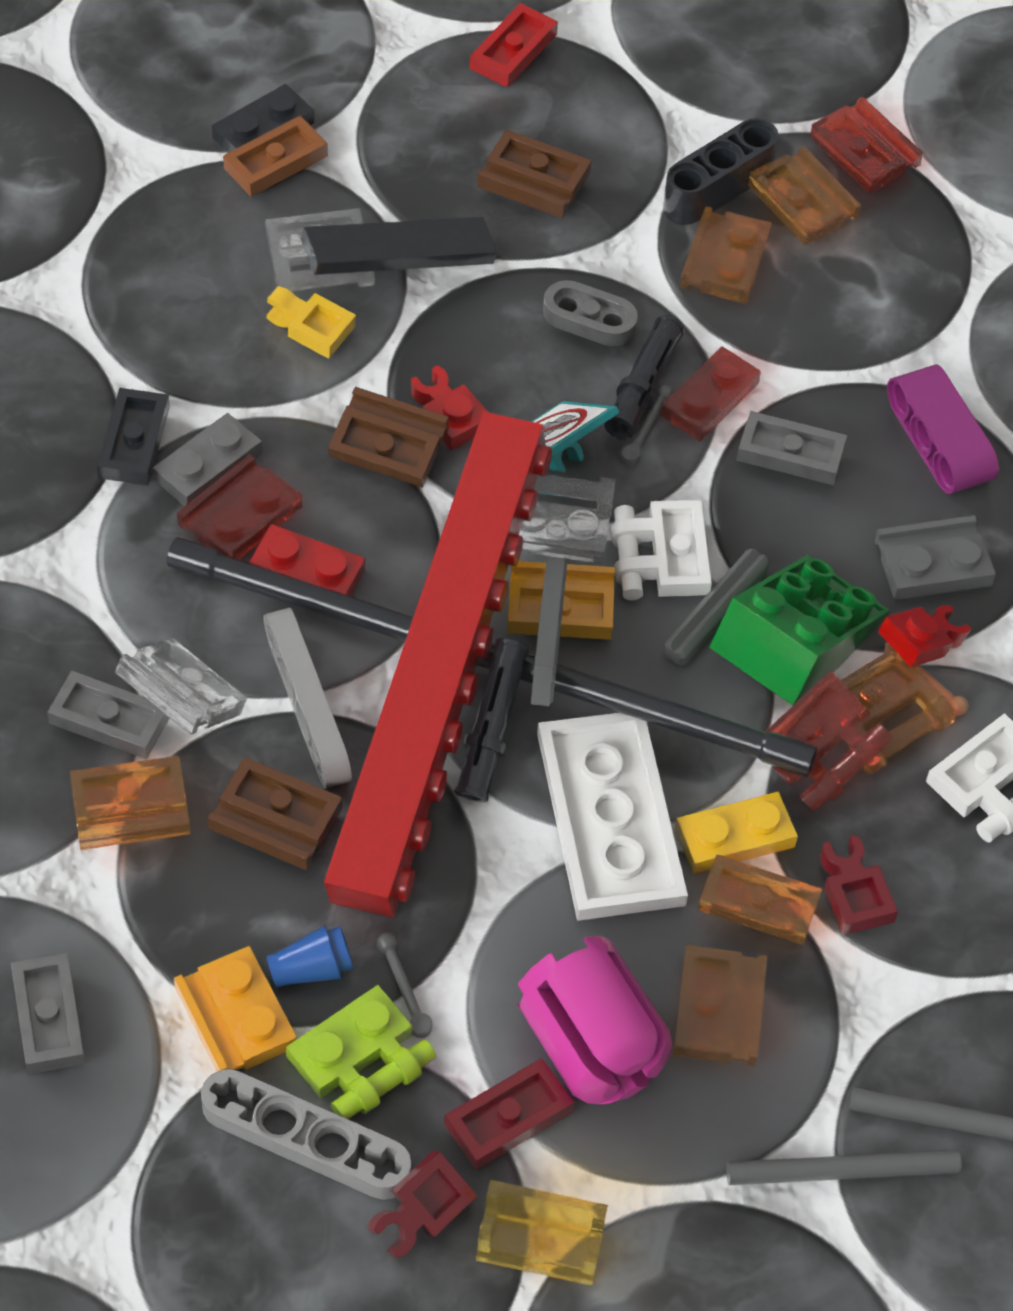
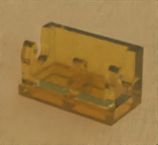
M490 1180L483 1222L481 1221L476 1261L593 1285L608 1205Z

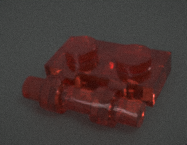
M832 671L765 731L775 732L818 746L816 759L810 773V777L815 782L800 795L801 799L814 812L829 798L835 801L846 791L843 785L865 765L871 768L882 758L879 752L894 740L880 723L865 737L855 729L871 713ZM843 739L851 749L827 770L819 760ZM772 766L790 786L802 777V775Z

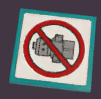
M562 401L531 421L543 424L545 444L552 447L549 469L563 473L566 471L561 460L564 450L567 451L569 460L582 461L584 458L583 451L576 441L619 413L617 406Z

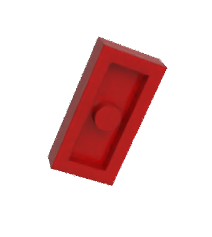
M519 3L470 55V69L508 88L555 38L558 30V21Z
M273 524L268 528L249 562L348 596L353 594L365 571L364 557Z

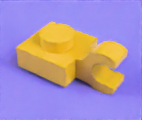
M278 286L267 299V303L274 306L267 314V319L279 327H288L289 338L328 359L355 328L356 315L316 293L305 302L288 289Z

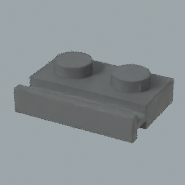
M975 515L877 529L874 541L876 547L880 549L881 562L894 600L993 586L996 573L982 534H978Z

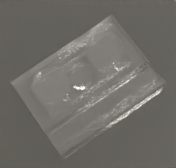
M174 638L138 649L134 657H130L128 654L122 655L115 671L117 675L190 735L195 734L199 726L207 729L240 716L247 701L244 695Z

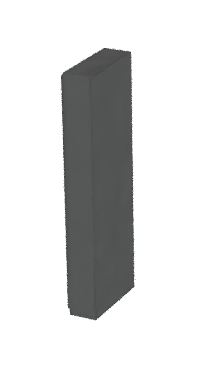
M547 557L531 696L532 705L550 706V703H553L567 572L565 558Z

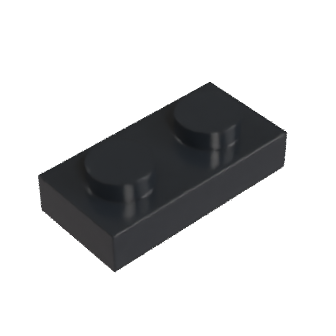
M285 83L213 124L212 138L229 153L298 116H301L309 125L314 124V109Z
M119 388L97 464L99 479L149 485L170 409L169 394Z

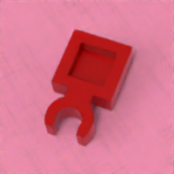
M436 365L432 368L434 386L423 385L415 376L411 378V395L416 402L423 405V409L449 417L450 426L448 431L444 433L442 441L450 450H453L474 439L483 411H488L464 384L452 390L449 387L447 372Z
M942 605L937 608L933 616L928 614L921 606L887 616L878 632L911 668L945 657L950 648H957L963 643L972 628L968 624L960 627L950 624L948 619L954 612V609L949 605Z

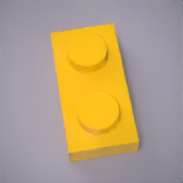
M779 791L678 817L675 825V831L693 874L795 848L798 838Z

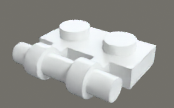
M701 500L650 501L649 518H635L634 508L629 505H621L615 508V522L611 526L612 543L615 547H618L619 560L614 565L616 581L622 585V593L625 599H640L643 596L642 582L645 580L657 581L658 597L707 595L710 592L712 582ZM641 542H652L654 555L639 556L638 545Z
M1005 713L929 770L926 780L963 817H966L979 806L988 814V817L976 826L979 836L986 842H992L1000 834L1009 835L1013 832V797L1008 800L999 791L1013 780V721Z

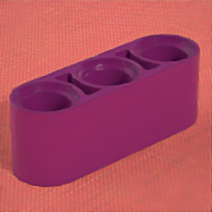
M935 364L889 379L887 393L891 408L936 482L946 494L959 492L997 478L999 465L995 450L941 366Z

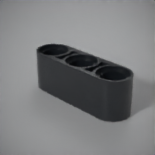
M748 119L671 166L667 173L663 210L667 218L674 223L682 225L698 222L770 176L774 166L779 137L777 128L764 119Z

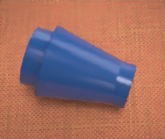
M326 925L284 949L266 956L276 988L289 984L342 979L341 973L354 969L341 926L327 930Z

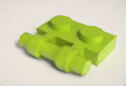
M379 985L286 1046V1058L320 1099L338 1086L345 1094L333 1101L331 1108L335 1114L346 1119H350L358 1112L367 1114L379 1106L380 1097L401 1082L404 1085L412 1083L422 1075L421 1069L436 1059L437 1055L434 1048L425 1039L410 1049L400 1046L402 1042L412 1036V1024ZM379 1058L386 1064L368 1078L358 1074Z

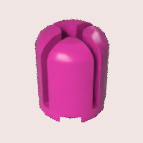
M590 936L583 938L588 946L587 948L573 952L559 961L556 960L551 952L535 964L518 983L523 997L521 1002L516 1004L572 1095L588 1104H609L632 1097L649 1084L650 1078H656L670 1059L672 1041L670 1030L613 942L603 936Z

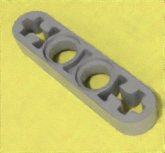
M286 608L264 614V626L270 649L323 788L326 789L351 782L352 772L343 740L292 609Z
M231 1069L219 1070L211 1074L203 1083L201 1089L202 1109L209 1123L371 1197L382 1200L395 1198L391 1190L411 1172L410 1154L399 1142L242 1072ZM230 1090L237 1091L239 1104L229 1102L225 1109L218 1107L216 1094L226 1096ZM255 1100H260L254 1109ZM247 1108L254 1109L251 1122L247 1121ZM273 1111H288L296 1119V1124L286 1134L276 1135L267 1131L263 1126L265 1117ZM330 1133L339 1134L347 1140L349 1144L348 1149L337 1158L324 1157L315 1148L316 1142L320 1137ZM359 1146L365 1147V1160L359 1158L358 1168L353 1169L351 1167L356 1162ZM386 1159L395 1162L394 1172L396 1174L388 1172L383 1179L375 1177L374 1165L382 1166Z

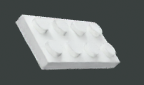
M612 713L538 723L537 736L577 921L686 906L688 893L647 722L622 713Z

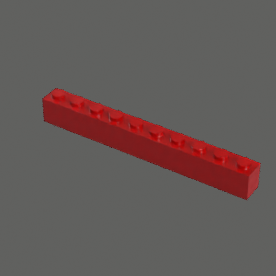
M484 411L482 413L324 880L330 903L394 919L399 901L407 902L411 895L415 879V870L410 869L415 852H423L427 846L431 831V820L426 818L432 801L439 803L442 799L447 781V771L442 769L447 754H455L458 750L463 730V723L458 720L463 705L471 706L476 695L478 675L474 674L478 659H486L490 652L493 628L489 627L494 611L501 613L506 602L508 581H504L509 565L516 567L521 556L523 536L519 535L523 521L530 522L535 513L538 492L534 490L537 478L538 476L545 477L549 470L552 447L545 444L543 424Z

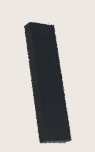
M483 217L304 227L301 241L314 275L493 264L498 253Z

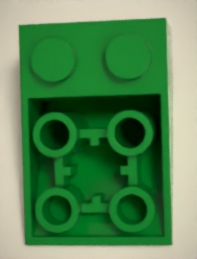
M806 555L733 597L709 648L794 706L817 691L888 616L890 610L877 602L875 596L870 591L859 586H853L834 573V569L825 561Z

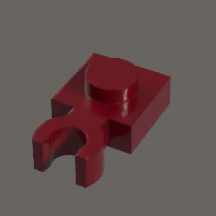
M857 835L850 836L847 846L850 856L845 858L834 853L830 841L824 842L820 861L823 868L833 875L827 877L824 889L842 934L846 935L895 923L898 910L879 865L863 868L862 860L865 848L862 840Z
M433 1150L391 1190L401 1205L394 1211L385 1210L377 1213L370 1220L367 1228L371 1233L378 1235L388 1225L396 1224L399 1229V1237L388 1248L387 1252L393 1257L400 1258L409 1253L413 1248L417 1237L416 1231L420 1227L429 1236L435 1237L477 1195L442 1153Z

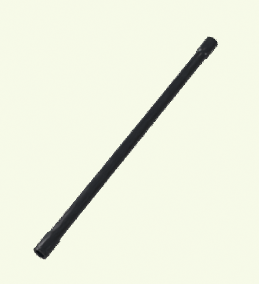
M180 537L174 539L168 551L167 565L169 567L208 580H219L404 642L413 620V616L226 556L219 550ZM492 643L486 659H478L477 666L490 669L496 647L495 643ZM527 654L520 680L533 684L535 656ZM559 664L556 667L554 691L756 757L765 764L805 777H808L811 773L818 746L775 732L760 731Z

